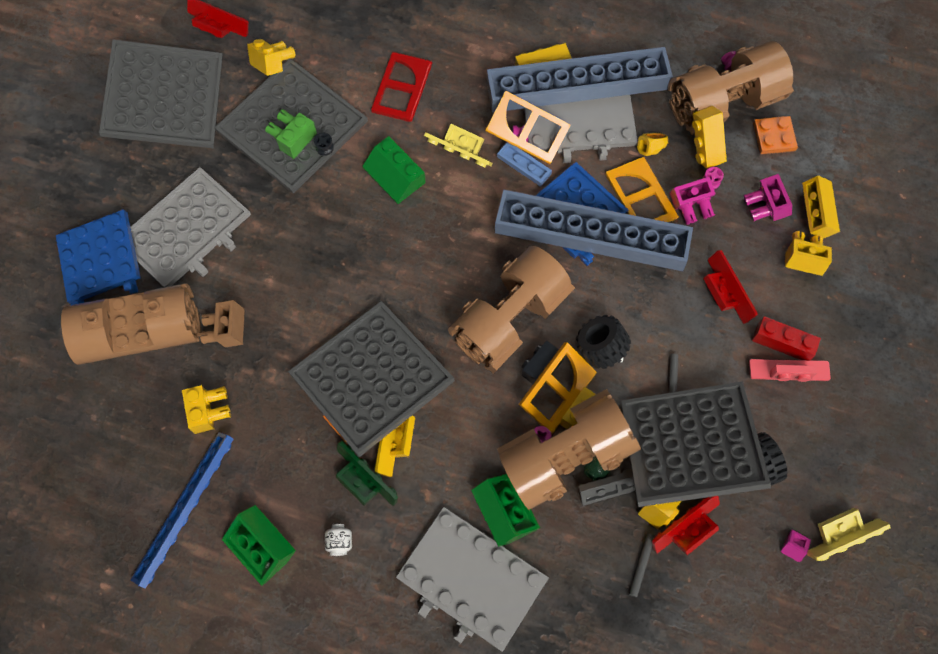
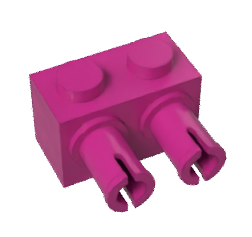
M779 174L760 180L759 190L743 195L747 206L762 200L766 202L765 206L750 210L753 221L767 216L772 217L773 221L792 215V203Z
M710 177L675 187L669 192L674 209L682 210L686 225L698 221L692 207L695 203L699 204L703 219L715 216L710 203L711 198L715 195Z

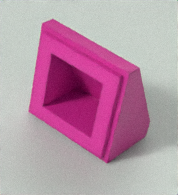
M791 529L781 552L800 562L806 556L811 540Z

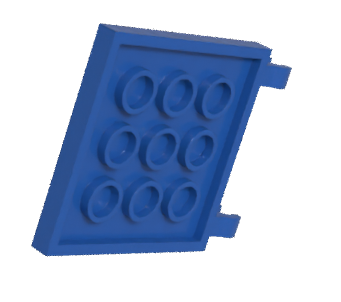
M577 162L536 195L538 197L624 214L628 213V209ZM562 247L574 259L579 256L586 266L593 262L592 258L594 256L590 252Z
M124 209L56 235L68 303L71 305L84 303V299L122 285L124 290L129 291L131 295L138 292L136 280L141 277L128 213Z

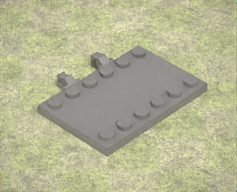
M630 95L538 106V108L570 124L557 150L558 154L562 153L563 163L571 162V152L574 150H598L600 161L606 160V156H608L607 150H610V148L637 146L638 140ZM524 108L525 121L527 122L532 111ZM539 115L528 135V143L548 152L561 126Z
M199 167L130 227L137 262L164 288L172 286L188 271L193 273L196 270L204 277L208 270L201 264L204 261L202 258L217 245L220 247L223 244L232 252L236 246L230 239L233 237L231 232L245 221L251 213Z
M443 507L396 578L423 596L420 601L424 604L418 612L423 618L426 619L432 608L436 610L440 608L458 621L457 625L460 626V629L454 637L456 641L462 643L467 634L472 637L476 633L503 652L549 577L503 546L498 547L494 540Z

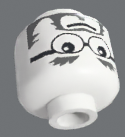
M334 524L332 529H328L325 532V550L330 552L331 556L347 555V551H350L352 548V532L350 529L344 528V524Z

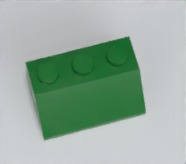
M390 136L373 148L362 166L397 204L401 203L426 183L425 172Z
M507 474L487 479L471 490L498 547L512 543L540 529L532 510H528Z
M256 505L239 513L222 538V541L261 586L284 567L296 551Z

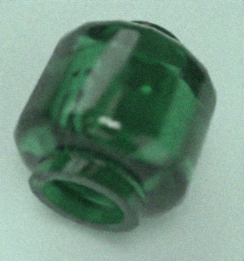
M596 456L593 457L590 463L583 465L584 473L594 481L606 478L611 471H604Z

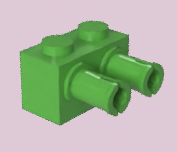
M282 109L281 112L283 114L279 112L277 119L285 123L287 127L282 130L273 122H270V126H266L265 132L276 138L279 149L295 159L317 134L314 122L300 112L294 117Z

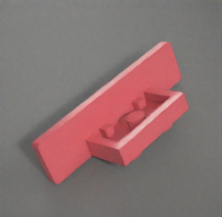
M751 359L749 361L751 379L798 380L800 382L829 381L831 379L828 361Z

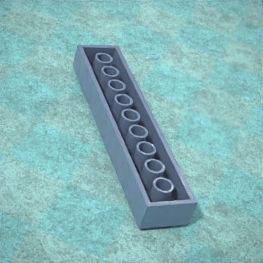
M665 47L487 69V87L492 112H495L505 91L538 107L668 90L669 82L673 78ZM509 100L506 111L523 109L525 107Z
M503 190L495 222V233L678 271H683L687 264L693 227L508 190Z

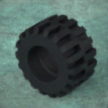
M599 315L595 319L591 318L588 320L587 324L584 323L582 325L583 328L578 331L579 335L576 336V347L589 365L597 369L600 367L607 369L608 366L613 367L615 363H620L621 359L626 357V352L630 350L629 344H631V340L617 318L615 319L612 315H603L602 317Z
M766 432L758 433V439L772 486L787 478L786 461L775 440Z

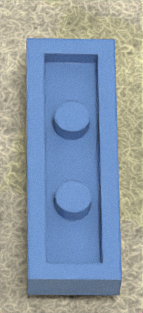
M508 142L497 153V158L540 187L552 174L551 169Z

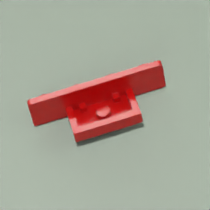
M187 0V12L196 16L192 19V26L220 38L231 31L243 37L248 36V20L200 0Z
M718 250L708 259L714 273L708 274L703 279L720 310L725 311L735 308L743 324H746L755 318L758 313L723 251Z
M719 496L703 498L698 505L688 509L679 520H674L665 531L658 533L652 540L654 551L659 553L670 543L674 542L688 555L719 530L718 525L707 514L720 504Z

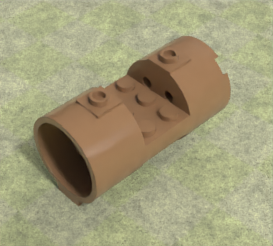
M770 41L756 47L752 46L747 49L742 47L737 50L736 55L732 58L731 72L727 70L719 75L709 65L692 66L688 69L687 73L674 77L669 82L668 91H671L672 99L669 102L672 112L681 126L685 125L691 135H694L695 130L692 126L694 121L693 113L714 106L723 112L724 123L730 116L728 113V103L741 98L746 104L754 106L755 110L788 98L794 92L792 88V65L784 48L777 42Z
M529 246L513 262L509 260L502 267L503 273L500 277L510 293L496 308L483 300L476 299L473 303L469 301L462 308L463 314L448 328L449 334L451 336L455 335L457 346L478 365L480 363L485 364V369L490 370L493 374L523 343L510 322L524 308L546 319L575 289L562 265L539 247Z
M186 283L138 294L65 306L61 314V329L67 352L75 364L81 365L199 342L198 336H201L202 327L198 308L195 307L193 299L191 300V298H194V294Z
M607 389L572 407L570 410L578 424L542 443L538 434L532 429L497 448L503 467L528 510L547 500L556 501L562 498L567 489L560 475L573 472L576 466L588 464L596 456L604 471L614 470L619 467L624 458L641 450L626 419Z

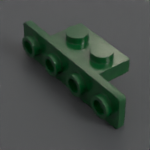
M340 441L337 444V452L349 464L336 474V479L363 506L378 493L394 506L398 500L395 489L387 486L377 472H373L368 468L369 466L363 458L359 459L348 444L345 445Z

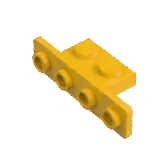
M415 416L409 417L380 440L375 472L392 477L395 457L410 455Z

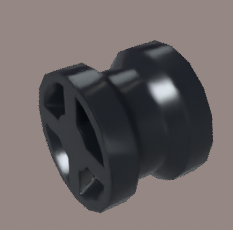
M325 132L315 136L314 145L317 153L322 156L331 154L334 150L332 137Z

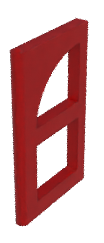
M392 52L371 109L372 113L412 122L432 66V61ZM396 62L405 65L413 72L416 78L415 85L390 79ZM386 88L412 94L406 112L380 105Z

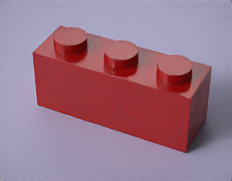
M765 316L757 324L752 339L755 343L806 361H810L816 355L821 340L820 337Z

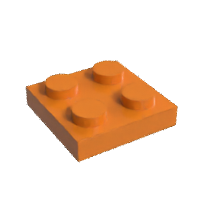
M790 116L754 120L753 126L760 154L797 150L798 146Z

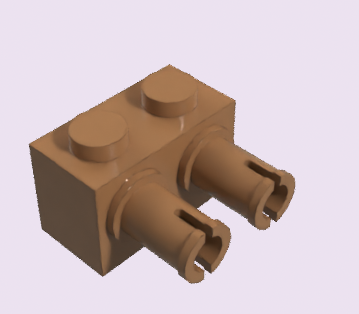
M234 300L216 303L215 313L202 314V324L204 326L214 325V330L201 332V342L203 344L218 342L224 347L243 345L245 309Z

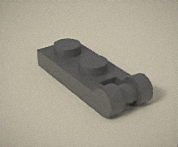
M625 469L622 474L578 486L583 506L636 490L632 469Z

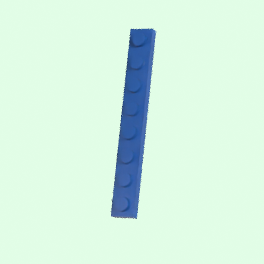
M218 432L131 578V581L145 589L154 579L155 572L158 566L164 562L168 549L175 543L177 534L181 527L187 523L191 510L198 504L200 495L210 483V478L220 467L223 456L230 450L233 441L232 437Z

